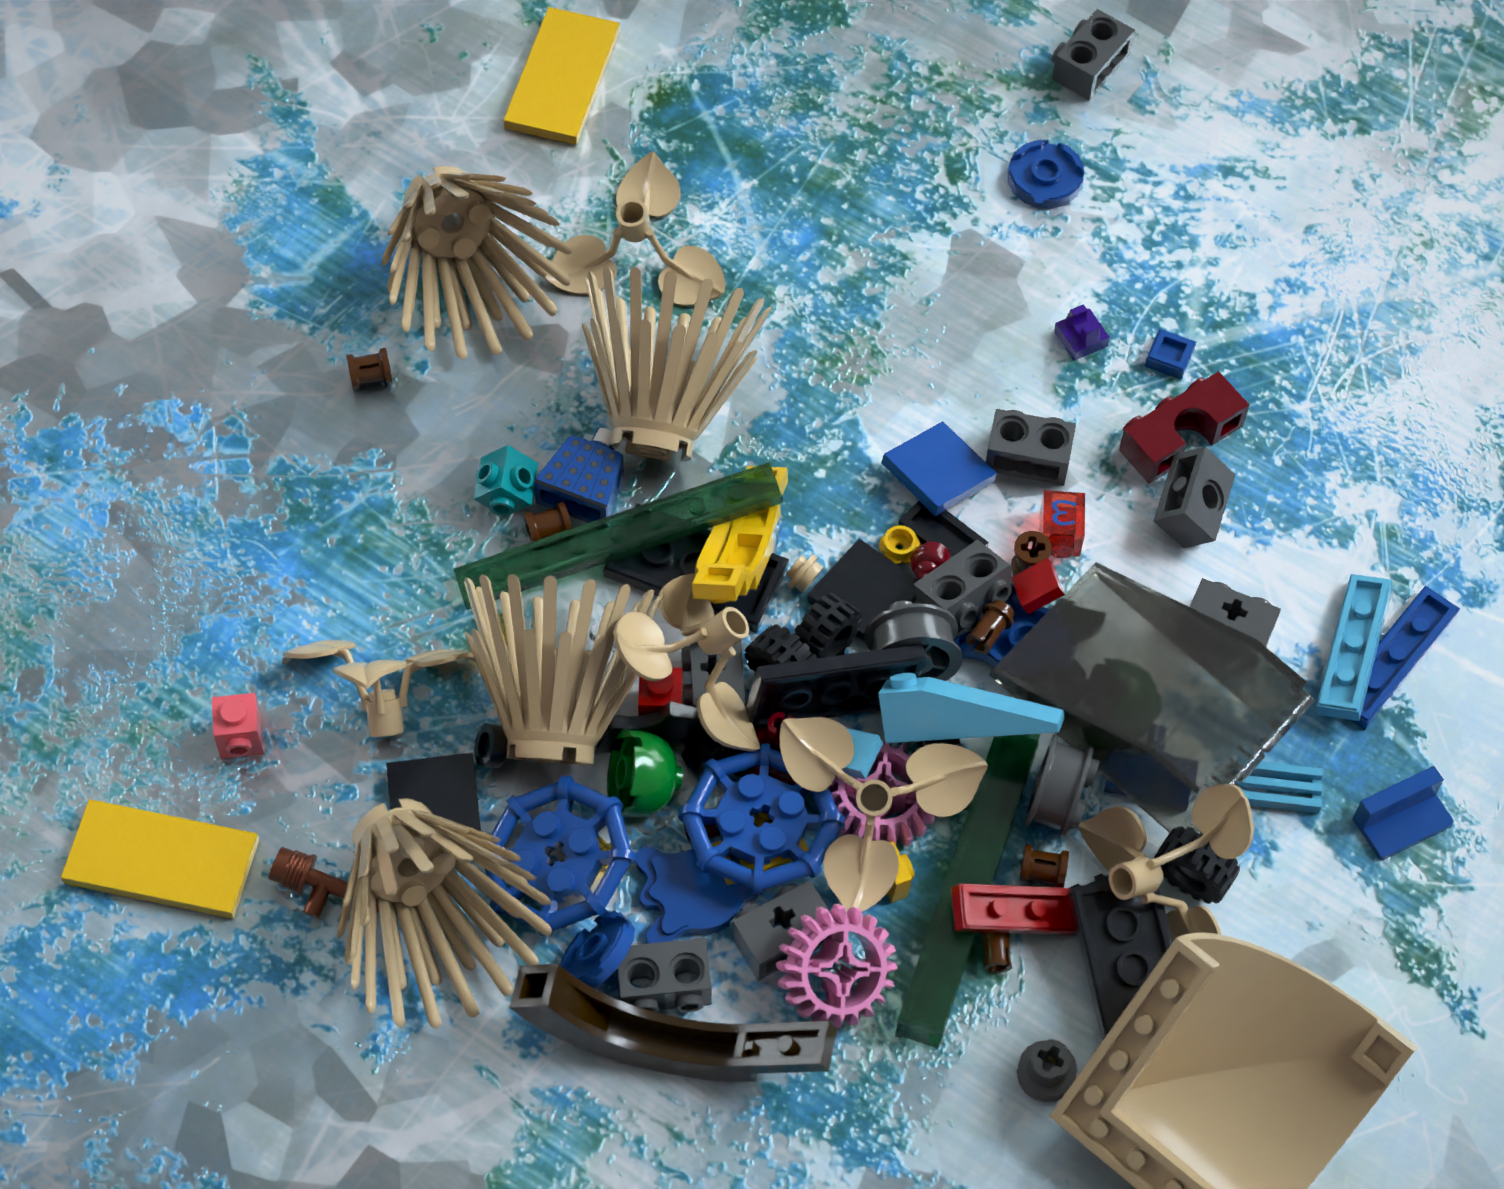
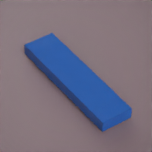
M1426 585L1379 641L1360 720L1351 721L1366 730L1457 617L1460 611L1459 607Z

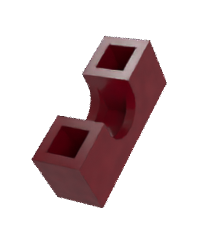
M1219 371L1206 379L1204 377L1198 378L1182 394L1175 398L1169 396L1162 400L1155 410L1144 417L1138 415L1128 421L1122 430L1123 434L1119 451L1146 482L1150 484L1169 472L1174 454L1185 451L1187 443L1177 433L1178 431H1196L1203 435L1211 445H1214L1243 427L1250 404Z

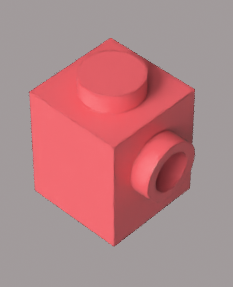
M256 693L212 697L213 736L220 758L263 755L262 715Z

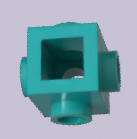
M509 445L481 457L479 469L476 473L474 500L489 508L492 513L503 517L531 506L535 496L534 481L537 475L538 463Z

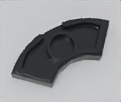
M670 701L662 709L641 716L614 715L597 743L596 750L611 753L612 750L620 751L624 740L616 738L624 729L638 730L659 736L671 748L690 741L705 729L699 719L697 708Z

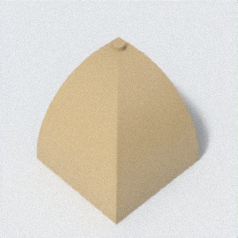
M1214 933L1184 934L1177 937L1049 1117L1136 1189H1308L1360 1125L1419 1047L1337 986L1275 952L1226 935Z

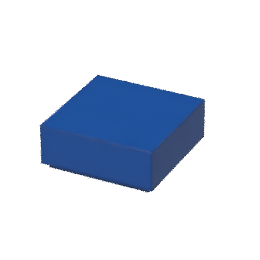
M1159 328L1146 358L1145 367L1182 380L1197 342Z

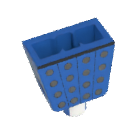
M598 428L591 441L575 435L568 437L534 481L536 504L553 509L556 508L557 503L564 502L569 516L607 530L624 476V457L611 446L613 432L606 428Z

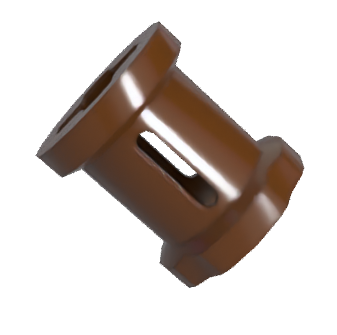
M380 348L379 353L354 357L352 354L346 355L353 390L359 389L361 384L384 380L386 384L393 383L386 348Z
M564 502L557 503L556 508L533 515L529 511L523 513L525 527L533 548L540 547V543L560 536H565L567 539L574 537L570 517Z
M1028 531L1018 536L1014 545L1015 556L1011 561L1013 576L1050 557L1052 545L1046 535L1037 531ZM1029 542H1033L1031 549H1028Z
M1025 844L1019 883L1026 884L1028 880L1055 884L1056 888H1064L1069 851L1062 850L1060 854L1033 850L1032 845Z

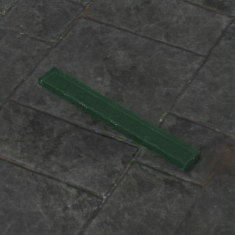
M770 462L471 562L453 570L464 605L469 610L472 607L464 584L465 577L473 581L476 589L477 586L481 587L480 576H487L491 582L494 599L498 600L500 599L501 592L509 593L507 578L510 574H514L519 578L522 592L543 585L544 579L547 576H553L557 580L782 504L784 503Z

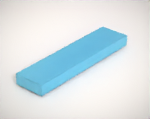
M1350 574L1316 703V715L1354 721L1360 720L1393 589L1392 579Z

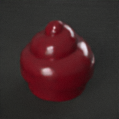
M925 542L913 551L910 558L911 569L920 580L949 560L951 554L939 542Z

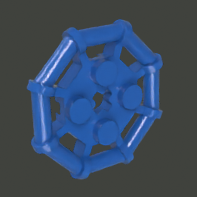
M761 743V748L756 751L743 752L717 761L709 759L703 764L704 771L686 804L679 807L678 818L681 822H684L697 855V867L702 872L711 871L753 890V894H762V890L807 876L815 878L821 873L820 866L828 847L832 844L838 831L845 827V817L839 813L829 788L822 792L811 791L821 813L820 815H812L807 813L802 797L809 790L797 783L792 786L768 776L769 766L786 774L789 773L783 762L781 752L770 748V744ZM760 766V775H745L735 783L728 777V775ZM715 785L718 786L725 793L716 809H704L703 807ZM764 812L769 814V818L773 822L772 824L764 822L761 827H756L752 815ZM704 825L716 826L717 831L720 832L722 842L718 846L712 847ZM806 831H818L809 851L804 852L799 845ZM731 854L755 865L754 871L730 861L726 857ZM782 856V859L790 858L793 861L763 871V866L771 863L773 858Z
M561 776L559 781L518 797L510 796L506 800L508 803L507 807L491 835L501 839L494 844L504 848L521 818L526 826L513 849H508L516 853L521 858V861L515 862L504 859L534 875L537 879L527 880L528 884L544 893L551 901V905H543V909L540 911L524 903L522 904L551 927V936L558 929L596 915L604 916L608 912L606 907L629 865L635 863L636 853L631 851L621 813L623 808L622 802L616 796L607 797L575 782L572 776ZM559 800L556 811H543L537 814L534 819L528 812ZM574 801L596 810V813L588 820L583 819L572 813ZM606 825L613 848L610 851H603L598 841V838L600 839L598 832ZM563 847L562 852L567 855L564 862L556 861L553 866H549L551 861L549 856L552 851ZM609 865L596 890L593 892L590 888L602 866ZM485 869V873L490 879L519 902L527 895L514 886L507 889L506 881ZM574 894L576 897L583 895L585 898L582 902L558 910V904L564 902L563 898ZM491 899L490 907L496 914L503 913L532 927L524 919L515 918Z

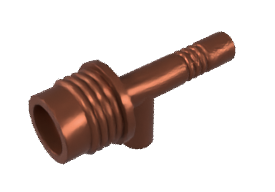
M281 847L274 859L268 879L281 884V887L293 890L298 896L302 895L307 885L313 887L303 913L319 919L329 894L344 899L348 882L314 869L317 855H307L298 850L293 851ZM376 898V912L379 913L378 902Z

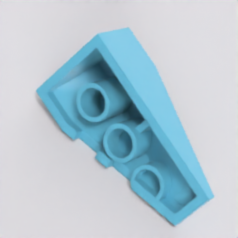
M900 673L891 676L890 680H886L879 692L885 743L1057 733L1060 731L1064 721V710L931 677L916 678L914 673Z

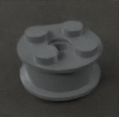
M897 601L891 604L888 610L874 617L865 629V643L870 651L922 644L927 657L919 678L931 677L947 681L958 672L962 665L961 649L954 642L958 633L957 621L950 611L939 606Z
M1052 735L1035 779L1024 819V826L1028 827L1033 821L1059 830V837L1063 839L1069 828L1075 829V827H1079L1086 803L1079 801L1083 787L1088 788L1092 786L1100 762L1092 759L1094 747L1088 746L1083 751L1059 743L1058 735Z

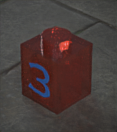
M1044 490L1040 507L1039 532L1046 535L1052 545L1051 556L1056 558L1080 557L1085 537V493Z

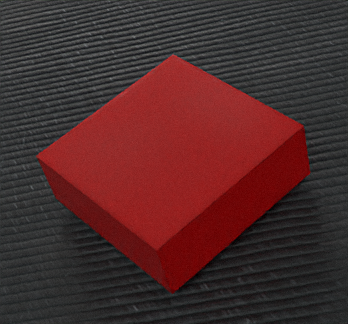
M1049 558L1012 577L1021 606L1027 614L1065 595L1056 569Z

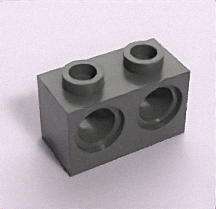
M1096 9L1088 20L1082 19L1078 23L1072 38L1067 43L1062 42L1056 48L1052 56V62L1054 63L1052 80L1090 101L1130 55L1135 29Z
M996 409L986 463L999 474L1064 486L1076 423L1065 422L1056 417L1044 418L1028 415L1018 410L1006 411ZM1005 439H1014V440H1016V441H1015V442H1010V441H1007V440H1005ZM1045 446H1052V447H1055L1056 449H1049V448H1046Z
M978 539L914 583L917 604L935 605L950 611L957 621L958 633L972 626L977 619L983 616L982 609L987 603H992L994 600L1005 602L1014 594L1010 564Z
M706 938L631 945L628 954L617 968L620 1001L657 1013L658 1010L677 1009L679 1012L689 1013L698 1011L703 1006L711 1005L712 987ZM683 972H690L695 974L698 979L693 983L684 984L677 981L676 976ZM637 977H647L653 983L646 988H636L631 984V981Z

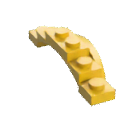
M747 466L742 478L736 481L695 565L694 573L696 576L692 583L693 599H706L712 603H726L728 601H736L739 595H747L749 589H757L773 551V532L781 516L780 500L788 484L787 467Z

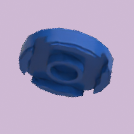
M1036 140L1025 143L1014 152L1008 166V184L1013 194L1022 202L1036 208L1054 209L1067 205L1078 196L1084 182V164L1079 155L1068 145L1058 142V146L1048 144L1049 140Z
M610 911L602 917L598 916L594 920L598 925L590 932L586 928L580 931L566 948L560 961V966L592 988L603 983L619 967L634 941L635 928L632 922L621 912Z

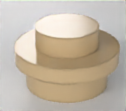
M812 554L807 560L801 555L786 573L791 578L787 587L791 590L795 587L801 593H804L824 568L816 562L818 557Z

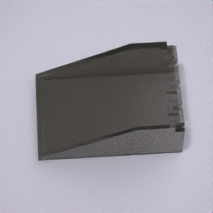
M1097 562L989 674L991 678L1014 698L1064 710V721L1060 731L1056 734L1071 747L1083 751L1088 746L1094 747L1092 759L1100 761L1098 771L1169 833L1173 828H1177V826H1183L1185 829L1191 827L1199 833L1200 830L1193 823L1191 815L1193 805L1198 796L1206 789L1219 784H1233L1239 787L1237 781L1243 782L1265 758L1264 752L1269 753L1315 701L1303 689L1307 681L1256 638Z

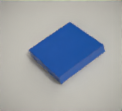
M943 421L884 453L881 464L935 516L994 483L997 472Z

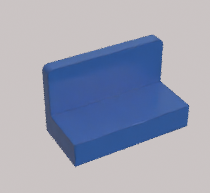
M1435 766L1360 801L1353 816V821L1378 859L1385 860L1451 828L1454 820L1436 795L1444 779Z

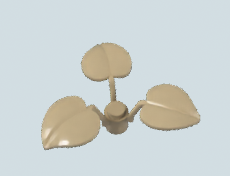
M654 151L639 160L629 170L618 187L616 194L618 206L616 217L619 227L613 230L614 237L609 250L606 251L603 241L595 236L585 234L575 236L565 242L570 246L572 253L564 254L557 250L552 260L553 264L570 277V285L565 286L549 273L545 276L547 282L563 292L574 295H589L585 278L588 279V271H590L596 277L598 288L603 291L605 290L603 269L608 267L613 273L614 280L617 276L616 266L610 258L615 256L621 238L630 242H641L647 238L663 263L667 265L661 271L658 278L661 294L666 272L673 271L676 273L674 305L681 307L695 306L700 285L706 278L713 281L709 301L720 298L725 292L723 271L717 260L708 251L697 246L687 245L681 247L672 260L667 256L657 240L654 230L651 229L649 216L652 218L668 216L676 209L681 198V190L676 177L662 163Z
M695 573L677 577L660 590L658 596L664 595V598L659 608L667 623L675 628H679L681 634L688 637L673 644L664 645L663 633L654 620L641 612H629L618 619L613 630L617 651L622 661L633 673L649 681L663 680L672 673V664L667 653H673L695 642L707 654H721L722 656L705 682L704 687L707 693L697 699L699 719L708 735L721 745L739 750L756 751L761 747L753 724L749 722L747 711L741 698L727 683L719 682L715 684L728 660L736 655L732 646L748 636V622L744 615L736 608L727 607L717 615H714L710 601L706 599H693L692 583L696 576Z
M321 640L295 647L284 652L282 655L283 665L293 658L309 659L327 655L343 658L346 664L334 667L333 674L355 683L362 700L363 711H367L369 734L371 737L391 736L404 732L401 708L408 706L407 693L411 675L415 671L423 667L444 664L463 658L476 662L472 652L438 649L405 658V661L376 660L370 663H355L349 649L356 648L355 642L347 640ZM404 668L399 696H395V689H381L379 678ZM372 685L373 691L369 692L368 696L366 690Z
M823 717L789 718L782 721L780 728L781 755L792 779L809 791L822 792L831 786L835 776H837L840 780L857 790V806L867 816L864 839L853 834L839 837L828 847L823 860L826 881L846 911L851 907L861 909L862 912L869 909L887 894L895 882L899 867L895 847L884 840L872 841L875 818L881 817L889 811L892 805V797L916 791L917 803L923 811L937 817L953 816L961 812L971 802L988 768L987 762L982 757L966 748L952 744L935 743L919 748L908 758L906 772L913 782L912 784L889 788L886 783L876 779L868 780L862 784L841 770L851 763L854 756L852 736L842 724Z
M1233 784L1212 786L1203 791L1196 799L1191 815L1193 823L1203 833L1199 839L1154 859L1146 858V855L1142 853L1147 841L1146 832L1138 816L1129 808L1116 806L1105 809L1094 817L1080 822L1078 827L1093 854L1110 873L1109 884L1111 890L1118 898L1128 900L1141 896L1144 904L1153 902L1176 908L1166 914L1173 942L1177 937L1190 933H1214L1221 935L1217 920L1205 906H1196L1188 909L1184 901L1156 895L1154 892L1163 881L1161 865L1198 849L1208 842L1214 853L1224 859H1235L1247 852L1254 835L1252 812L1248 798L1244 795L1243 790Z

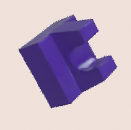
M1084 304L1071 309L1065 319L1055 323L1054 333L1073 361L1101 350L1109 344V335L1091 309H1087Z

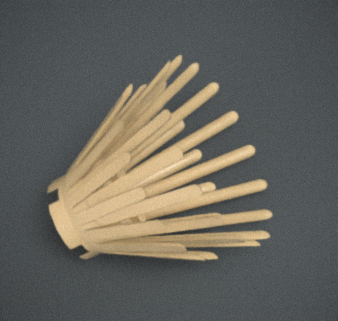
M435 167L433 170L436 174L429 175L425 179L420 174L413 179L405 191L403 208L387 234L392 235L383 254L382 266L389 262L398 243L387 284L390 293V304L392 306L397 301L410 249L401 322L404 332L407 333L411 328L412 314L414 312L422 252L425 347L429 351H434L435 328H439L441 324L438 264L457 357L460 359L467 357L463 329L469 330L472 327L461 280L488 348L493 355H498L501 353L502 348L482 301L483 298L494 320L501 321L504 314L492 290L522 338L530 340L533 337V331L493 267L521 302H528L531 295L550 316H554L557 313V307L497 240L539 276L545 277L549 273L565 286L570 285V277L498 220L547 247H553L564 254H571V248L565 242L496 205L499 204L549 225L559 226L560 223L554 217L549 216L544 209L533 206L537 204L536 202L518 196H530L533 194L530 190L524 187L497 183L503 182L506 179L498 175L466 173L457 167Z
M608 267L603 269L608 318L603 292L597 286L595 275L588 271V279L585 278L594 317V319L591 318L590 320L592 334L583 323L582 328L613 426L611 446L617 449L621 440L624 439L627 440L626 453L670 461L672 451L678 452V449H682L681 461L691 460L694 443L758 359V357H755L757 350L749 352L739 364L770 314L772 307L765 309L753 325L765 300L764 298H759L755 301L747 317L739 322L706 383L743 298L744 290L742 288L734 290L723 316L712 320L697 361H692L713 288V281L709 278L704 279L700 285L691 320L690 315L687 313H682L678 318L677 325L673 330L666 363L677 281L676 273L668 271L664 276L654 352L656 310L652 306H647L644 310V319L642 320L641 271L637 267H633L630 270L631 349L629 348L626 304L622 298H616L612 271Z
M510 574L507 578L509 593H500L509 651L508 656L489 578L481 575V587L477 586L475 589L473 581L465 577V588L479 632L472 629V636L467 632L464 633L507 737L506 758L525 761V758H533V760L541 763L594 765L595 746L638 677L622 661L617 648L603 677L614 643L613 630L616 622L623 615L631 590L628 584L622 585L618 590L615 601H610L605 605L593 649L585 651L596 592V582L592 579L587 580L583 585L581 601L575 599L570 603L566 631L560 634L557 649L555 648L556 578L547 576L544 579L543 598L536 596L533 599L532 631L531 629H525L519 578L514 574ZM648 590L642 600L635 603L631 612H641L653 620L664 595L658 596L650 605L654 596V590Z
M398 799L402 807L388 811L384 803L380 804L365 814L353 830L351 840L356 848L355 852L353 851L354 859L341 907L342 912L337 938H341L345 933L351 907L345 961L347 965L352 963L351 987L354 991L359 985L363 926H365L366 1008L370 1014H373L376 1009L377 898L394 1023L398 1027H402L405 1023L401 990L406 988L407 979L397 922V911L428 1023L431 1027L438 1028L441 1026V1017L431 984L439 985L442 981V976L424 924L469 1017L478 1016L480 1010L447 939L467 970H473L476 967V960L469 950L468 944L502 995L508 997L513 993L512 984L454 900L496 947H501L505 941L527 965L539 964L538 957L457 872L515 918L524 919L545 936H551L552 934L551 927L470 862L473 860L543 905H551V901L544 893L528 884L527 880L537 879L534 875L504 859L515 862L521 861V858L516 853L494 844L501 839L434 815L422 802L411 799Z

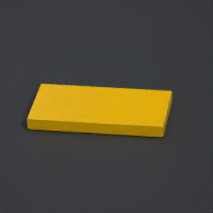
M548 7L504 117V129L577 145L619 36L620 23Z
M89 799L61 879L63 884L234 919L256 853L259 836L258 833Z

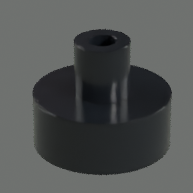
M485 723L478 730L474 744V756L479 766L500 768L504 764L507 756L508 740L501 725Z

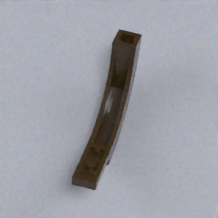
M559 964L520 966L509 1005L511 1010L541 1030L597 1055L662 1073L719 1081L757 1082L758 1074L829 1072L837 1028L830 1021L726 1024L664 1015L608 996L583 983Z

